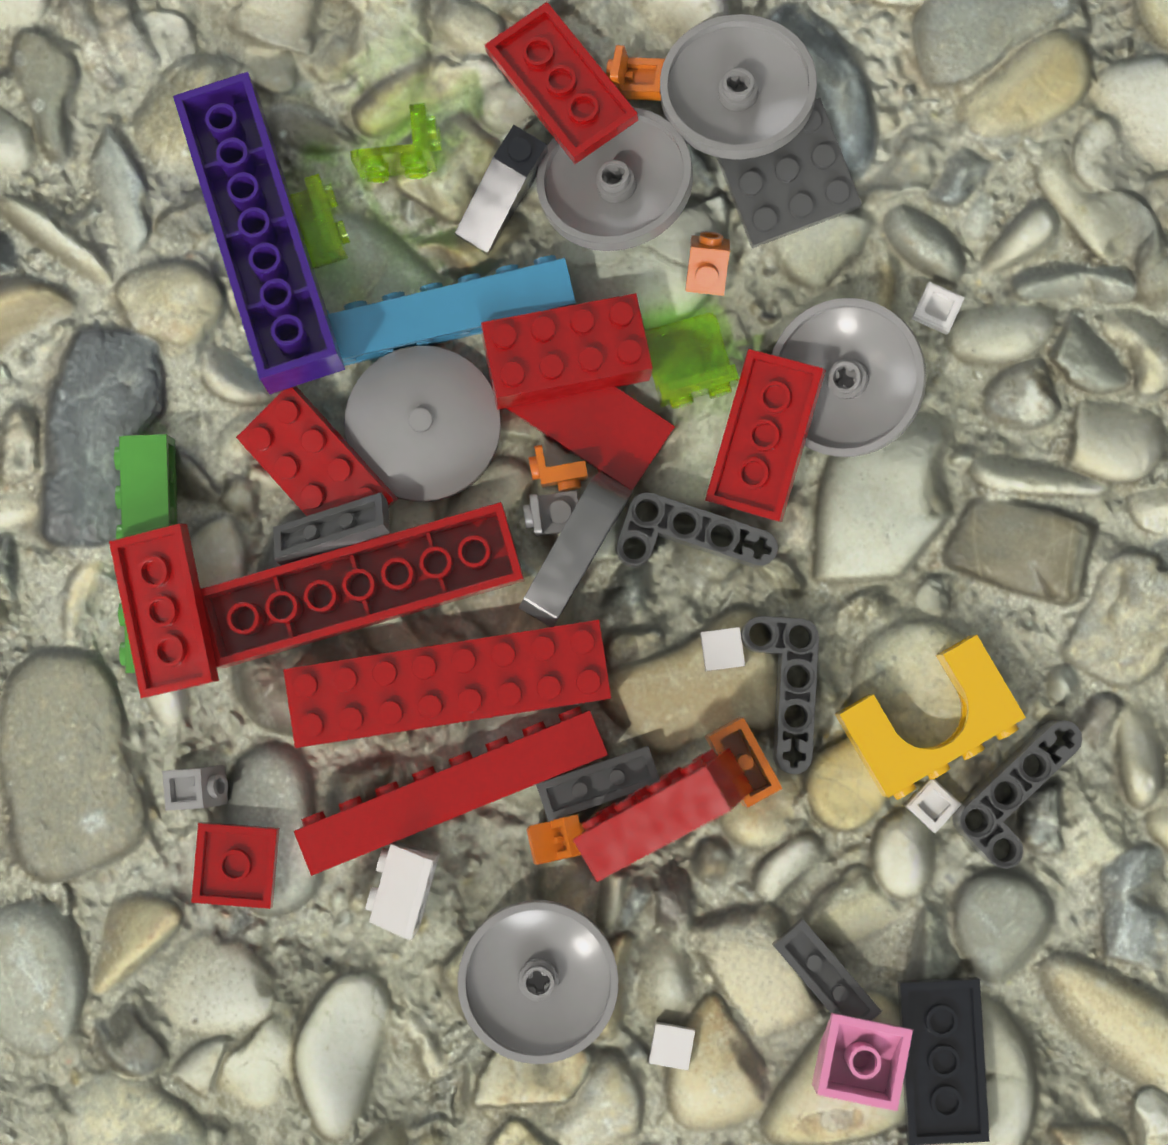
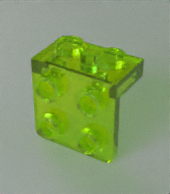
M425 103L409 104L413 144L350 151L351 161L361 178H366L371 183H382L389 181L390 176L405 175L408 179H421L427 177L428 172H437L436 151H442L440 127H437L436 116H429Z
M319 173L305 177L307 189L290 196L313 268L316 269L348 259L344 244L350 243L344 221H336L333 208L339 205L332 184L325 185Z
M705 313L645 331L653 367L651 374L661 407L671 405L672 409L682 408L693 404V398L709 394L710 399L730 394L732 387H736L739 381L735 364L730 365L715 314Z

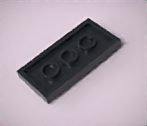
M978 977L898 981L900 1027L913 1030L903 1080L907 1143L909 1145L990 1142L980 979Z

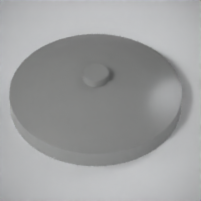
M725 15L712 18L694 26L672 46L665 58L660 76L661 104L667 121L682 135L685 142L703 153L726 159L755 158L771 153L786 145L804 128L813 111L816 98V69L806 46L793 32L781 24L754 15Z
M633 107L638 113V121L577 164L573 163L554 138L547 146L548 153L538 167L536 179L537 193L545 216L561 236L584 248L599 251H618L642 245L656 238L677 220L691 194L693 166L688 147L682 135L674 129L669 121L660 115Z
M841 298L817 304L801 313L786 327L777 340L772 352L774 356L821 367L826 370L804 445L816 452L836 457H856L878 451L888 446L905 432L921 407L927 379L925 358L921 346L912 330L901 318L877 303L857 298Z
M412 346L383 356L361 375L353 387L347 402L344 428L347 443L397 498L414 502H433L461 493L484 474L498 448L501 434L500 409L497 410L491 385L474 364L461 355L447 349L433 346Z
M529 900L515 903L502 908L487 918L468 941L458 972L459 1001L471 1029L484 1044L498 1054L511 1060L530 1064H546L561 1061L574 1056L588 1047L608 1024L618 995V971L615 956L607 938L599 927L575 908L548 900Z

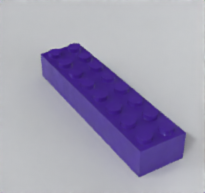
M241 73L174 95L173 98L260 381L268 393L273 394L346 370L261 101L249 73Z

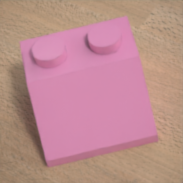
M831 1013L819 1045L812 1086L817 1095L898 1111L913 1030Z

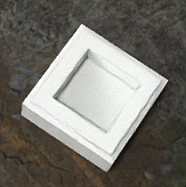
M929 281L911 319L947 335L965 297Z
M740 627L700 632L705 671L745 666Z
M928 779L904 806L933 833H936L962 804L937 780Z
M655 1021L649 1063L688 1070L695 1028Z

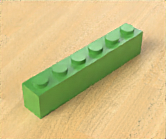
M167 434L119 436V447L114 449L115 468L120 470V485L115 488V503L117 508L121 509L122 524L117 525L116 540L178 524L175 439ZM120 603L118 619L120 626H124L125 642H121L119 647L120 663L122 666H125L126 673H135L122 604Z

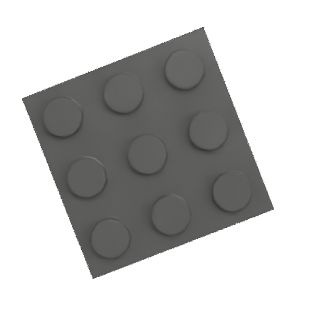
M820 98L815 99L813 111L804 128L783 147L755 158L726 159L716 157L752 249L860 209L862 205Z

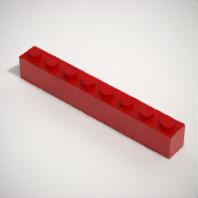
M580 706L559 714L561 722L546 728L544 721L522 729L523 738L509 743L507 736L485 744L487 752L474 758L470 751L448 759L451 767L436 773L434 766L411 774L414 782L399 788L396 780L374 789L377 797L362 802L361 797L357 796L338 804L341 812L326 817L324 811H320L301 819L304 827L295 830L294 834L310 875L312 876L607 756V750L591 711L583 713Z

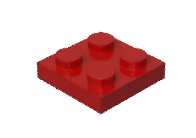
M209 822L198 823L191 903L271 909L274 901L280 828Z

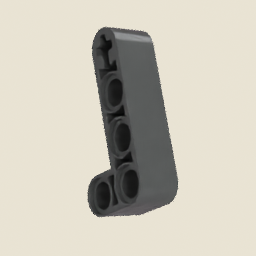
M601 472L590 481L519 606L520 610L549 627L555 626L611 527L628 503L633 491Z
M645 492L637 495L630 504L618 539L616 552L622 564L632 568L640 567L650 558L656 538L659 536L749 567L761 568L774 560L777 555L778 544L774 536L765 530L654 493ZM650 502L654 504L658 511L656 519L651 522L641 521L635 512L636 507L640 503ZM681 514L690 516L695 523L694 531L687 535L678 533L673 526V520L676 516ZM715 527H725L730 531L732 536L730 545L718 547L712 542L710 536L711 531ZM740 532L747 535L742 542L754 545L759 539L764 541L763 548L769 550L768 554H763L759 559L753 557L754 551L744 546L740 548V554L733 552L740 541ZM629 539H638L645 545V554L640 559H630L624 554L623 545Z
M768 616L754 617L742 627L741 640L743 645L752 652L778 654L773 759L777 767L782 771L790 774H800L810 766L813 756L819 646L818 630L812 622L805 619ZM754 624H763L769 630V641L763 646L755 645L750 640L749 631ZM795 626L803 627L809 634L808 643L803 648H796L789 641V633ZM794 665L804 668L807 675L806 682L799 688L792 687L787 681V672ZM796 704L804 711V721L798 727H790L785 721V711L789 706ZM783 731L792 734L804 733V740L795 738V750L802 752V758L795 760L794 766L791 767L790 762L783 759L782 756L783 752H788L791 749V739H783Z
M1051 720L1044 723L961 802L962 805L953 814V825L957 831L990 864L1007 869L1016 866L1022 859L1024 852L1023 844L1004 821L1079 750L1082 744V733L1078 726L1065 720ZM1055 731H1065V734L1062 736L1065 742L1064 745H1052L1057 740V736L1054 734ZM1040 745V746H1043V747H1050V748H1049L1047 751H1044L1043 749L1039 748L1038 746ZM1033 754L1039 760V769L1034 775L1028 776L1023 770V762L1027 756ZM1005 781L1010 786L1011 794L1007 801L999 803L994 797V790L997 784ZM972 809H978L982 814V823L975 830H969L965 824L966 815ZM1005 838L1009 842V853L1003 859H996L993 854V846L996 841Z

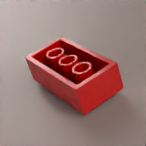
M636 293L481 322L482 340L497 410L650 380L653 367Z
M713 748L702 753L683 768L679 766L671 770L652 785L648 786L646 784L630 793L626 799L619 803H611L596 812L595 816L583 822L581 825L584 831L576 836L573 841L596 881L598 882L728 813L750 794L753 788L730 748L716 754Z

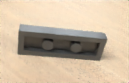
M380 492L273 527L275 561L281 566L390 533L387 499Z
M645 746L536 784L548 822L627 796L646 784L650 786L660 779L649 746Z
M803 918L798 920L772 943L830 1013L872 1021L882 1012Z

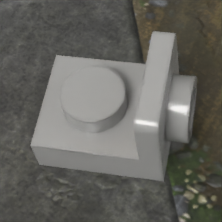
M577 491L540 496L537 494L529 495L530 504L523 505L526 529L534 528L536 537L560 534L578 503Z
M223 765L162 771L165 811L201 809L225 805L228 802V783Z

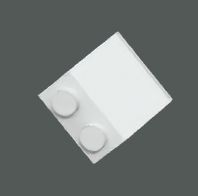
M397 841L391 843L389 849L383 848L376 871L382 873L378 888L372 886L365 910L372 911L369 922L402 938L412 940L420 928L440 853Z

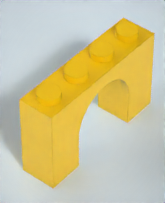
M978 635L968 636L936 655L955 687L961 703L959 723L953 734L944 742L928 748H917L905 742L894 730L874 694H868L835 713L882 796L889 798L893 795L896 800L903 798L917 789L914 783L923 777L928 776L930 780L935 779L951 769L948 763L962 755L963 759L967 760L985 749L982 743L996 736L998 740H1001L1019 730L1016 723L1026 717Z

